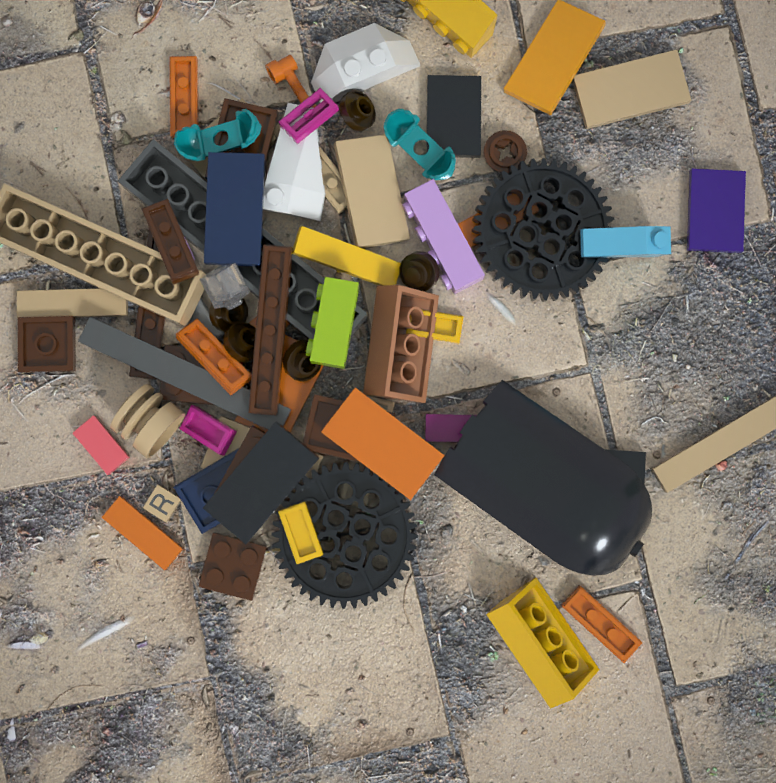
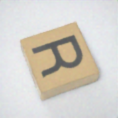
M157 484L143 509L167 523L181 502V499L176 494Z

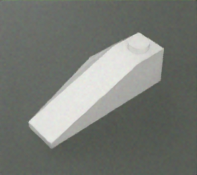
M288 103L284 117L298 105ZM303 113L299 118H297L294 122H292V123L290 124V126H293V125H294L296 122H298L302 117H304L303 115H304L305 113ZM280 128L264 187V210L321 221L326 193L325 185H323L322 161L319 153L318 128L298 144L286 133L285 129Z

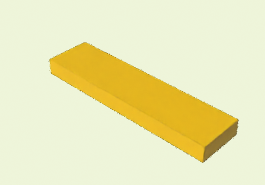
M304 226L299 227L292 251L294 255L379 286L396 285L399 276L400 262Z

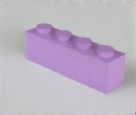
M434 179L405 193V203L402 204L404 211L409 219L414 218L417 224L415 231L420 241H426L430 251L427 253L439 265L443 273L440 278L446 290L451 289L455 295L482 281L485 274Z

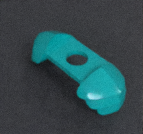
M242 109V111L235 112L236 120L203 130L197 124H193L191 127H183L175 133L174 146L184 158L192 161H202L208 157V152L222 153L239 147L241 149L248 147L256 140L262 126L252 112L248 109ZM220 131H226L228 133V141L224 145H216V134Z
M397 109L389 113L383 125L384 133L389 143L393 147L399 145L424 169L422 173L424 177L431 180H445L452 177L456 158L451 147L448 146L443 150L417 125L420 118L409 110ZM420 140H424L429 144V150L424 155H417L414 152V145Z

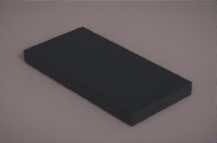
M276 421L206 503L203 509L243 543L247 544L320 457Z

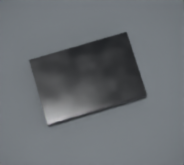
M428 75L427 134L443 150L448 146L451 147L455 158L481 157V76ZM427 142V151H426V153H427L428 150H429V144H428V142Z

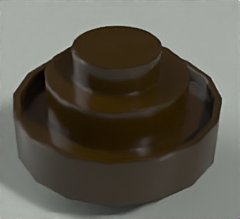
M353 90L341 98L339 104L340 114L344 122L351 129L362 132L374 124L376 119L375 107L366 94Z
M416 251L407 255L401 261L399 267L403 284L406 287L420 291L431 289L437 283L440 276L436 260L430 254L423 251Z
M223 292L217 295L209 308V318L212 325L222 332H226L228 328L237 322L246 323L248 317L246 301L241 295L232 292Z
M237 322L226 330L224 346L231 357L244 363L253 361L256 328L249 323Z
M300 340L290 345L283 357L285 373L294 380L301 382L313 378L322 366L312 364L310 356H306L307 340Z

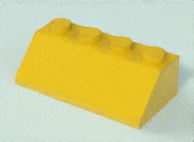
M401 0L402 2L407 1L412 5L417 16L423 20L425 18L433 24L434 30L440 36H447L459 53L467 54L470 58L493 36L498 15L482 0Z
M536 577L504 598L486 614L550 709L573 700L600 670Z

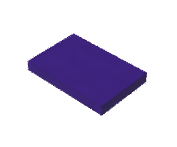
M694 168L689 171L688 251L742 253L744 251L746 171Z

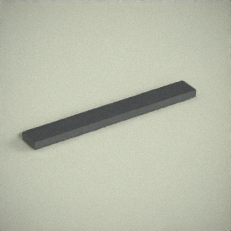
M89 317L78 342L268 430L276 421L284 427L291 412V409L279 404L277 416L248 413L250 390L242 387L230 396L207 370L92 317Z

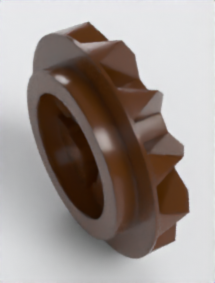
M503 130L494 133L488 138L483 153L486 164L493 171L502 172L504 170L509 173L511 165L518 169L519 163L521 161L525 162L527 147L522 137L517 133ZM511 144L509 154L512 157L506 156L499 161L501 152L498 149L504 150Z

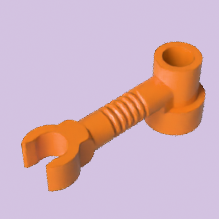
M288 55L279 61L273 60L265 65L273 83L277 84L287 80L300 103L309 97L294 73L298 66L292 55Z

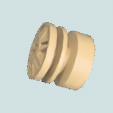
M150 384L143 385L125 400L110 425L111 430L115 433L122 431L121 438L124 440H128L135 434H138L134 440L133 448L147 459L155 455L168 442L185 418V413L172 402L165 404L159 409L158 407L163 399V395L160 392L153 395L154 388Z

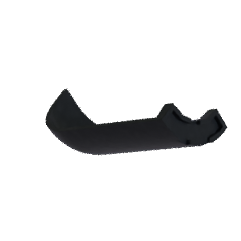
M502 380L483 400L485 406L475 417L472 414L460 431L463 434L454 448L450 447L434 475L559 565L577 573L594 576L606 575L616 571L624 564L629 555L636 557L644 545L640 540L647 531L652 519V502L646 486L640 477L624 462Z

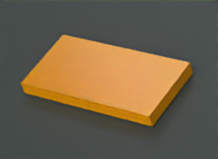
M557 0L505 85L504 93L552 115L606 25L605 20L562 0Z

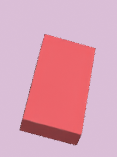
M95 415L73 432V435L107 475L113 473L130 458Z

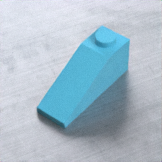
M671 226L580 230L581 257H659L671 254Z

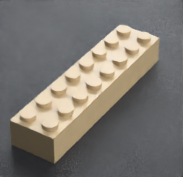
M3 184L0 190V244L186 327L189 324L210 278L203 271L198 270L200 275L173 285L160 252L7 184Z

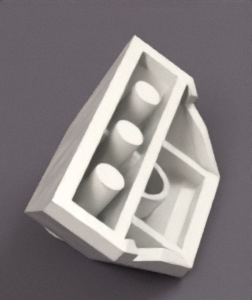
M373 23L324 44L311 84L314 91L321 88L334 102H337L345 94L353 90H366L420 66V63L410 40Z

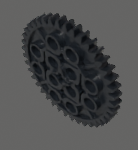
M545 158L541 159L538 166L535 159L530 160L528 167L524 161H521L518 169L511 165L509 167V174L503 170L499 174L501 180L494 178L491 181L493 187L487 186L484 190L488 196H480L479 201L483 205H477L475 211L481 215L474 216L472 219L473 222L479 224L472 229L473 233L479 234L478 237L473 239V243L481 244L475 253L484 254L479 263H488L489 266L485 272L490 273L494 271L496 274L492 281L495 282L501 278L503 280L501 284L502 289L510 285V294L520 290V298L523 299L530 293L531 301L536 300L539 294L541 301L545 302L549 294L552 301L558 300L560 293L562 298L565 299L569 297V291L573 295L579 292L578 286L582 289L588 287L587 281L593 282L596 280L594 273L600 274L603 271L599 264L605 265L608 263L609 260L606 257H581L580 230L613 228L608 226V224L615 219L614 217L606 216V213L612 209L611 206L603 207V203L608 199L607 196L598 197L602 188L593 189L592 185L595 180L591 179L586 182L584 180L586 177L585 171L579 176L576 175L577 166L568 171L567 162L564 161L560 167H557L556 159H553L549 166ZM546 182L551 183L555 188V193H547L543 184ZM516 194L520 199L519 205L510 204L507 200V195ZM568 195L576 196L579 200V205L572 206L568 201ZM529 199L523 211V220L514 228L517 217L513 214H518ZM554 201L559 203V209L556 212L552 210V203ZM537 205V207L542 209V218H537L532 214V206ZM502 217L508 222L507 229H499L495 224V218ZM556 219H563L567 224V230H560L556 225ZM542 225L546 227L545 235L541 234L542 229L540 227ZM520 230H526L530 233L531 242H525L520 238ZM571 235V246L564 251V239ZM545 242H549L554 245V255H550L547 252H545ZM531 248L535 250L534 255L536 256L532 260L528 259L529 253L526 252ZM508 254L518 256L519 266L509 264L507 260ZM569 255H575L579 259L578 267L570 265L568 262ZM533 266H538L543 270L544 275L542 279H537L533 276Z
M348 462L344 463L342 470H339L337 463H333L332 471H329L326 465H323L322 474L313 469L311 470L313 478L310 479L305 475L302 478L304 485L298 483L295 486L296 492L291 491L288 495L290 500H283L281 505L287 508L304 501H313L317 505L318 510L315 515L311 516L312 522H317L326 504L327 507L322 518V525L326 527V530L321 529L317 536L319 542L323 537H331L335 542V547L329 551L323 550L324 555L322 557L319 556L296 564L282 521L275 520L273 525L280 529L272 532L271 536L279 538V541L273 543L272 547L280 548L281 551L274 557L276 559H284L279 565V569L288 568L284 578L294 577L295 579L291 586L296 587L301 584V595L310 591V601L315 599L316 596H320V605H323L326 599H329L331 608H334L337 601H340L342 609H345L347 601H350L353 608H356L358 600L361 599L364 606H367L369 596L377 602V593L379 591L384 596L388 595L387 585L393 589L396 588L394 578L403 581L404 577L400 570H410L405 560H414V556L408 553V551L417 549V546L410 542V540L418 538L416 533L410 532L411 529L417 527V523L408 521L415 516L414 512L405 511L411 503L410 501L401 502L404 495L402 493L395 494L396 489L388 486V483L383 479L380 480L377 474L370 475L369 468L366 467L361 472L359 463L355 464L353 470L349 469ZM343 483L351 485L353 495L347 499L341 498L337 492L339 485ZM372 492L379 496L380 501L377 506L368 507L364 504L363 499L367 493ZM332 501L344 505H352L353 501H356L359 503L358 508L362 509V511L376 516H372L363 512H356L354 516L349 515L350 510L346 508V506L334 503ZM331 511H341L344 515V521L338 525L331 523L328 517ZM360 519L367 520L371 526L370 530L364 534L357 532L354 526L356 521ZM348 521H351L349 535L353 537L352 539L347 538L346 542L343 543L342 549H339L341 536L337 532H343ZM379 522V526L375 535L376 544H378L379 547L372 548V551L369 552L366 564L363 565L367 554V545L363 542L364 540L369 541L370 538L373 537L376 525ZM392 528L396 531L397 537L393 542L383 541L381 533L384 529ZM349 546L360 548L362 554L358 559L352 560L347 557L346 549ZM335 554L340 555V561L344 562V564H338L337 568L331 567L332 562L327 558H334ZM383 555L387 558L388 563L384 568H376L372 564L373 557ZM315 563L322 564L326 569L325 575L321 577L314 576L311 573V566ZM347 572L351 575L353 581L347 586H342L337 581L338 574Z

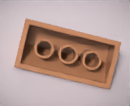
M401 285L377 286L363 394L384 399L426 403L434 340L432 333L435 332V313H437L439 295ZM422 310L430 311V316H424ZM406 329L429 332V335L425 338L418 337L415 334H406Z

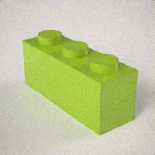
M325 277L324 284L319 283L316 300L320 301L319 312H313L311 328H315L314 340H308L306 356H310L312 364L345 369L359 293V282Z

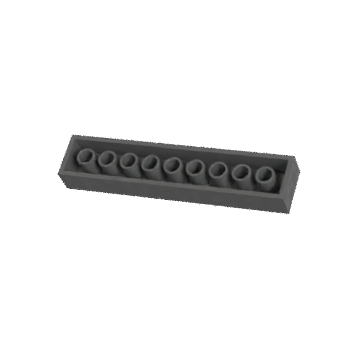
M153 139L119 178L118 182L146 207L168 199L183 236L204 253L207 182ZM265 229L262 230V255L263 245L284 246ZM292 254L286 321L307 339L314 340L315 328H311L312 316L314 311L319 312L320 301L316 300L319 283L324 284L325 278L298 256ZM218 265L259 298L261 266ZM357 304L351 337L368 318L367 313Z

